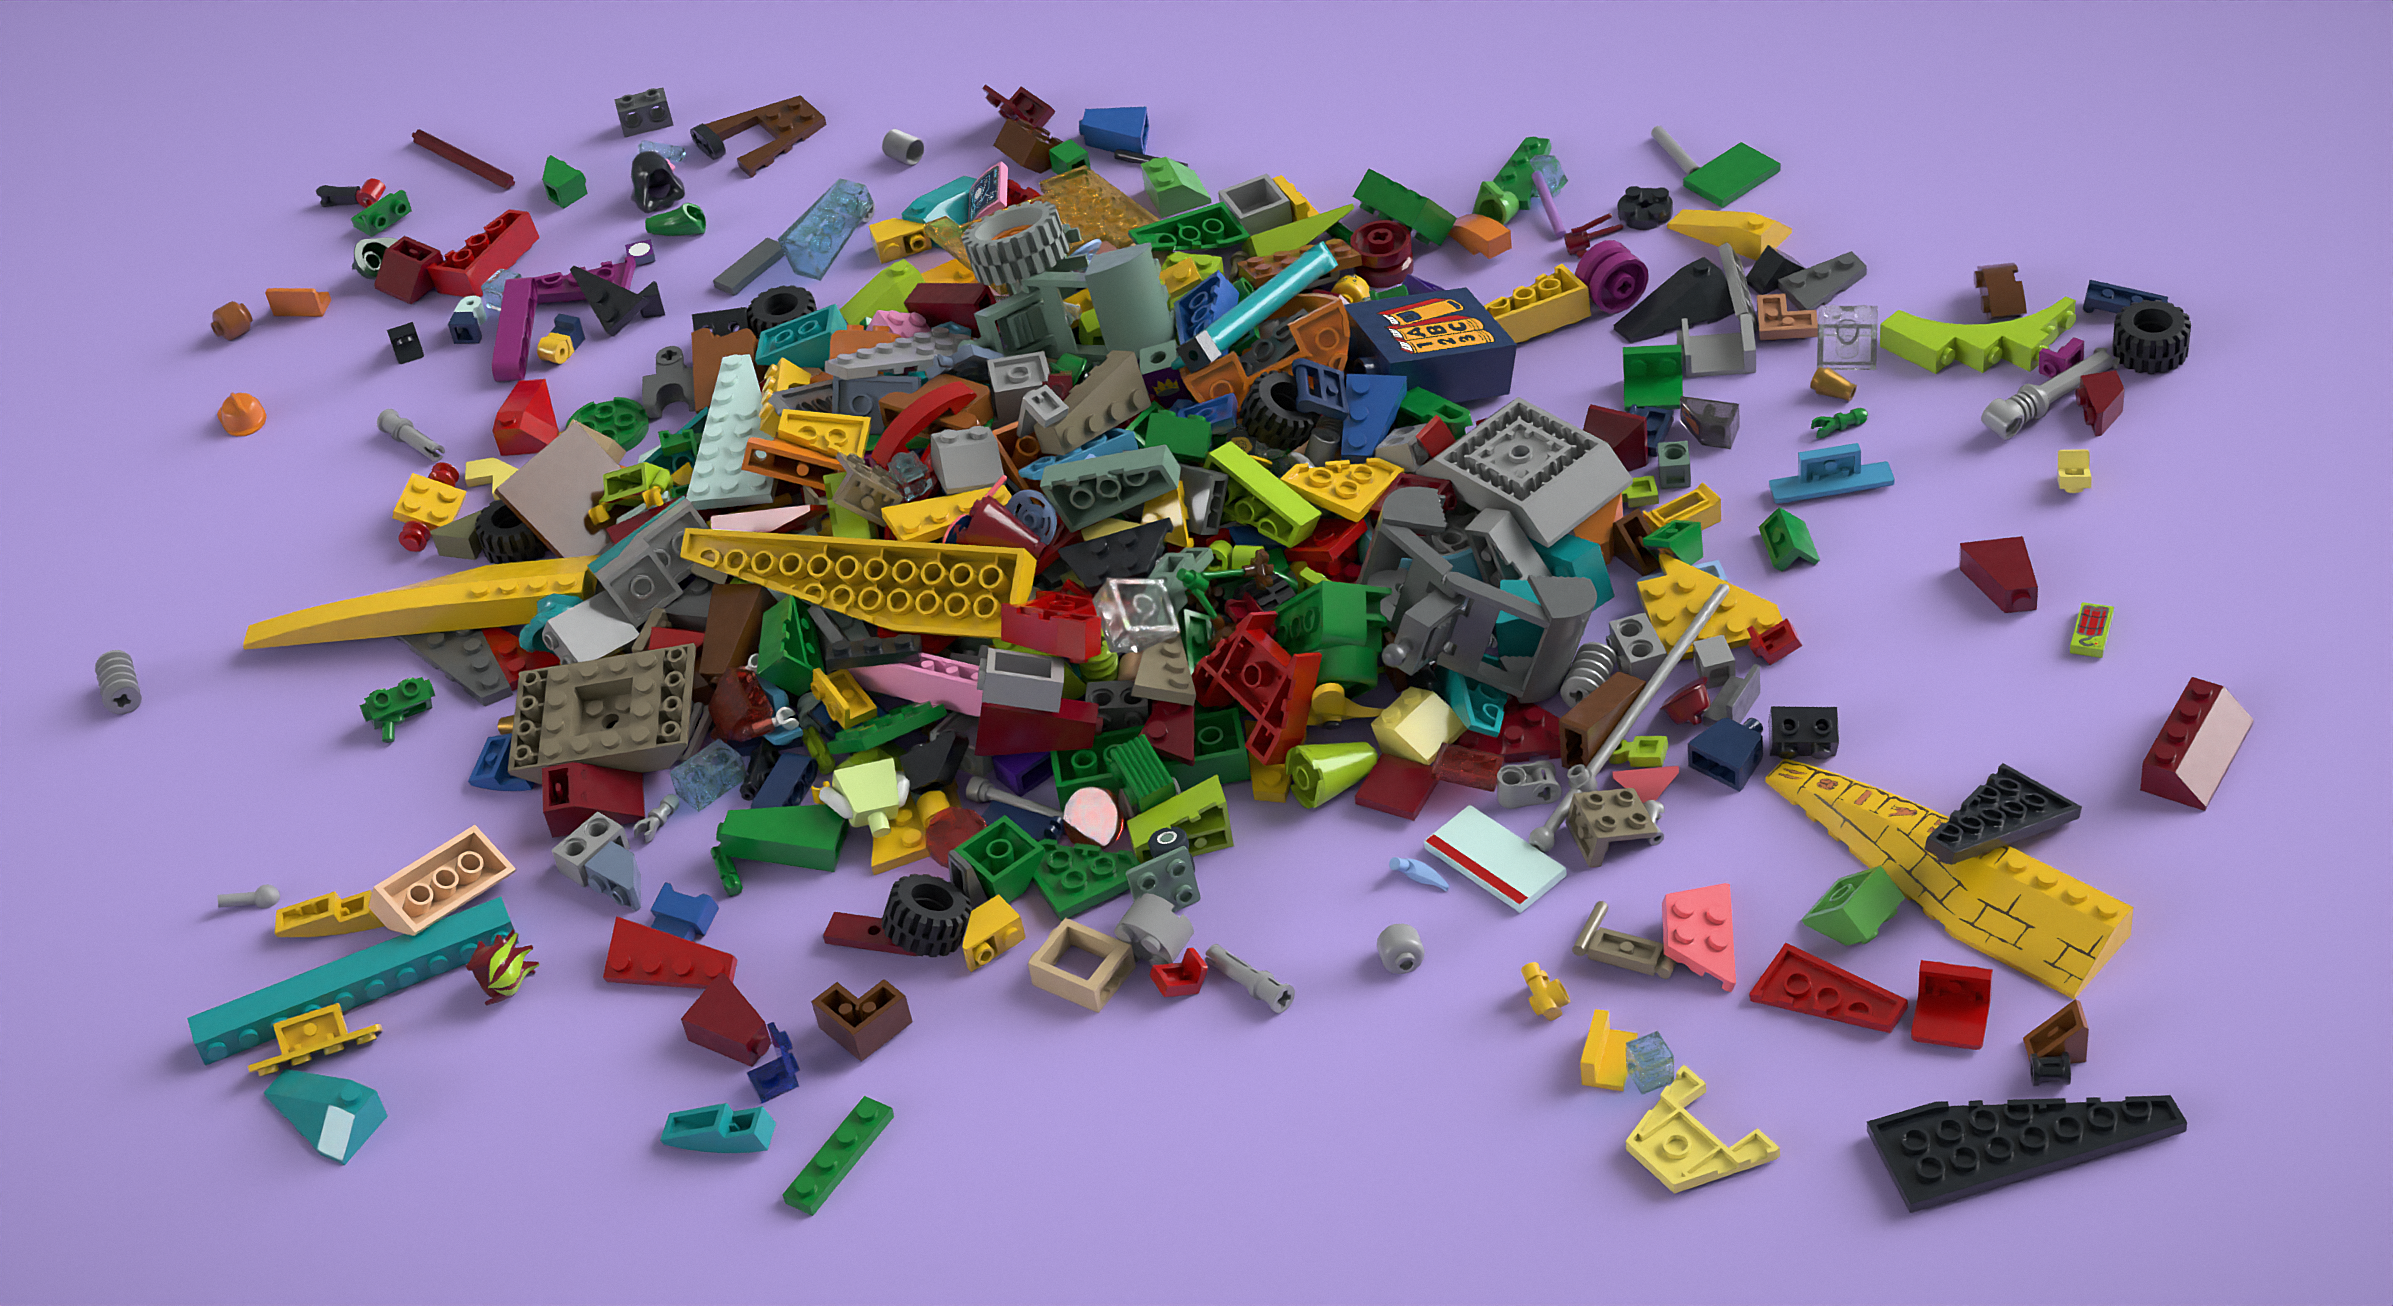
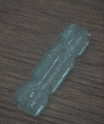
M642 140L638 145L639 153L643 151H656L665 159H671L672 161L681 162L686 156L685 149L680 146L673 147V145Z

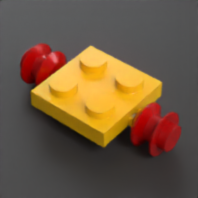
M436 463L428 478L412 473L393 510L392 516L393 519L405 523L403 531L398 536L400 544L405 549L414 552L424 550L427 541L431 537L430 531L455 521L465 501L467 491L455 488V483L459 480V472L451 464Z

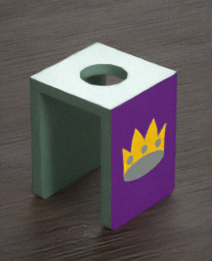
M1176 340L1139 350L1140 371L1149 394L1157 395L1165 409L1172 407L1177 399L1192 401V396L1181 378V368L1174 370L1171 367V362L1179 357L1175 350L1178 347Z

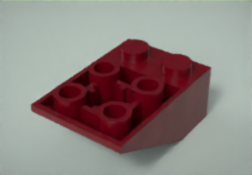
M576 762L542 768L543 814L552 838L570 835L597 811L620 825L637 822L646 818L643 774L640 772Z

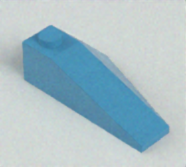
M1113 427L1065 455L1042 457L1022 468L1018 473L1020 477L1042 480L1044 467L1084 460L1088 454L1100 457L1122 453L1123 450H1138L1139 448L1134 431Z

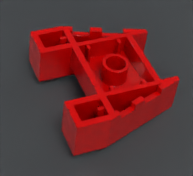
M1036 591V599L1020 605L1001 603V641L1055 656L1067 657L1071 663H1087L1089 658L1101 654V627L1114 634L1119 645H1133L1135 640L1146 637V635L1131 634L1130 631L1132 617L1139 598L1109 595L1108 598L1101 600L1094 599L1093 594L1081 593L1080 596L1061 594V592Z
M1275 611L1249 613L1235 626L1237 629L1227 639H1222L1209 656H1204L1197 663L1191 675L1196 692L1195 699L1204 707L1230 705L1234 697L1258 720L1245 747L1264 766L1285 764L1288 750L1301 744L1312 703L1311 696L1315 689L1322 658L1319 652L1294 654L1292 657L1272 639L1268 632L1278 615Z

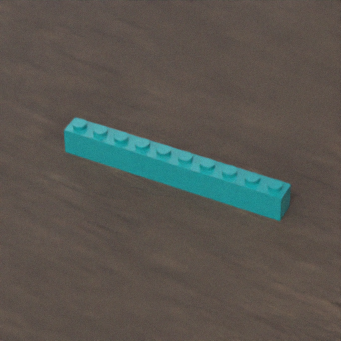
M500 896L441 919L415 936L402 934L188 1017L187 1020L193 1041L204 1065H209L277 1038L273 1026L274 1023L336 1003L340 1004L341 1010L344 1012L469 963L479 941H483L486 946L492 945L497 934L503 940L514 929L502 897Z

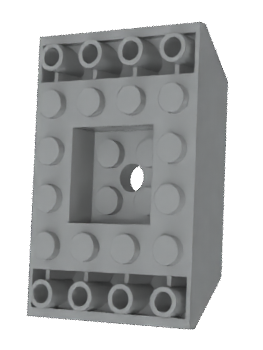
M1520 397L1499 409L1416 470V475L1451 480L1456 497L1480 511H1483L1485 508L1510 511L1524 534L1547 548L1633 484V478L1607 442Z

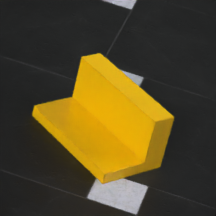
M1599 1009L1594 1011L1580 1061L1581 1082L1585 1086L1624 1091L1638 1033L1610 1029L1609 1011Z

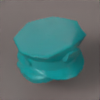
M553 593L537 601V614L530 620V624L525 625L520 632L519 645L521 648L531 653L545 651L555 654L553 650L547 648L543 641L542 632L546 622L582 603L583 600L577 596Z

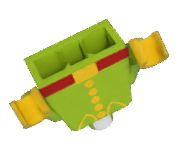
M647 462L603 474L604 496L599 500V505L591 508L588 514L593 524L597 525L610 518L607 511L611 510L615 504L638 507L645 503L647 509L653 505L661 506L664 504L661 497L664 491H668L670 499L672 498L673 478L669 470Z

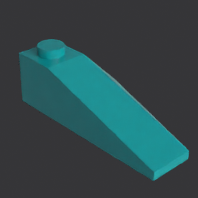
M284 1069L263 1092L269 1102L285 1118H288L302 1136H305L320 1155L343 1165L347 1164L388 1117L377 1091L350 1079Z

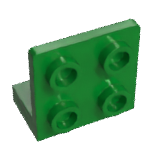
M1681 344L1623 347L1624 410L1630 411L1633 404H1636L1637 408L1644 409L1645 406L1666 410L1681 409V403L1683 404Z

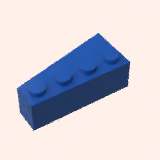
M1219 270L1174 303L1180 345L1197 335L1238 304L1239 292ZM1230 347L1221 353L1222 355L1215 360L1229 354Z

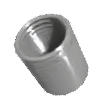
M892 129L885 135L882 141V150L889 157L908 165H915L923 156L924 144L919 138L900 130Z

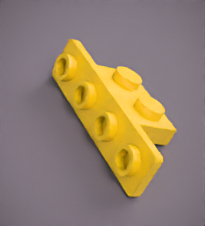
M336 1003L274 1023L273 1026L282 1055L248 1065L247 1067L249 1072L254 1073L258 1071L260 1077L279 1071L278 1065L291 1061L292 1066L311 1061L310 1054L322 1050L325 1056L344 1050L343 1044L356 1040L357 1045L376 1040L375 1033L381 1032L383 1029L381 1024H375L348 1033L340 1004Z

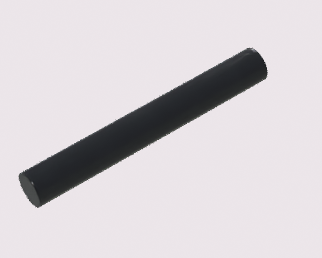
M1116 149L1114 153L1115 159L1137 164L1149 162L1154 158H1160L1122 149ZM1176 161V162H1178V163H1180V164H1182V165L1188 167V164H1187V163H1183V162Z

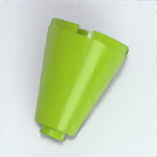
M1367 742L1298 745L1288 750L1285 761L1286 775L1292 774L1295 783L1290 785L1291 791L1304 808H1317L1367 777L1373 766L1377 763L1378 754L1375 748Z

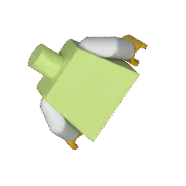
M890 758L834 770L832 788L829 781H824L822 788L811 786L813 801L816 804H827L841 817L849 819L853 827L869 825L873 837L878 838L886 836L891 832L888 820L895 819L898 809L905 804L910 790V781L906 778L903 767L901 771H895L894 760Z

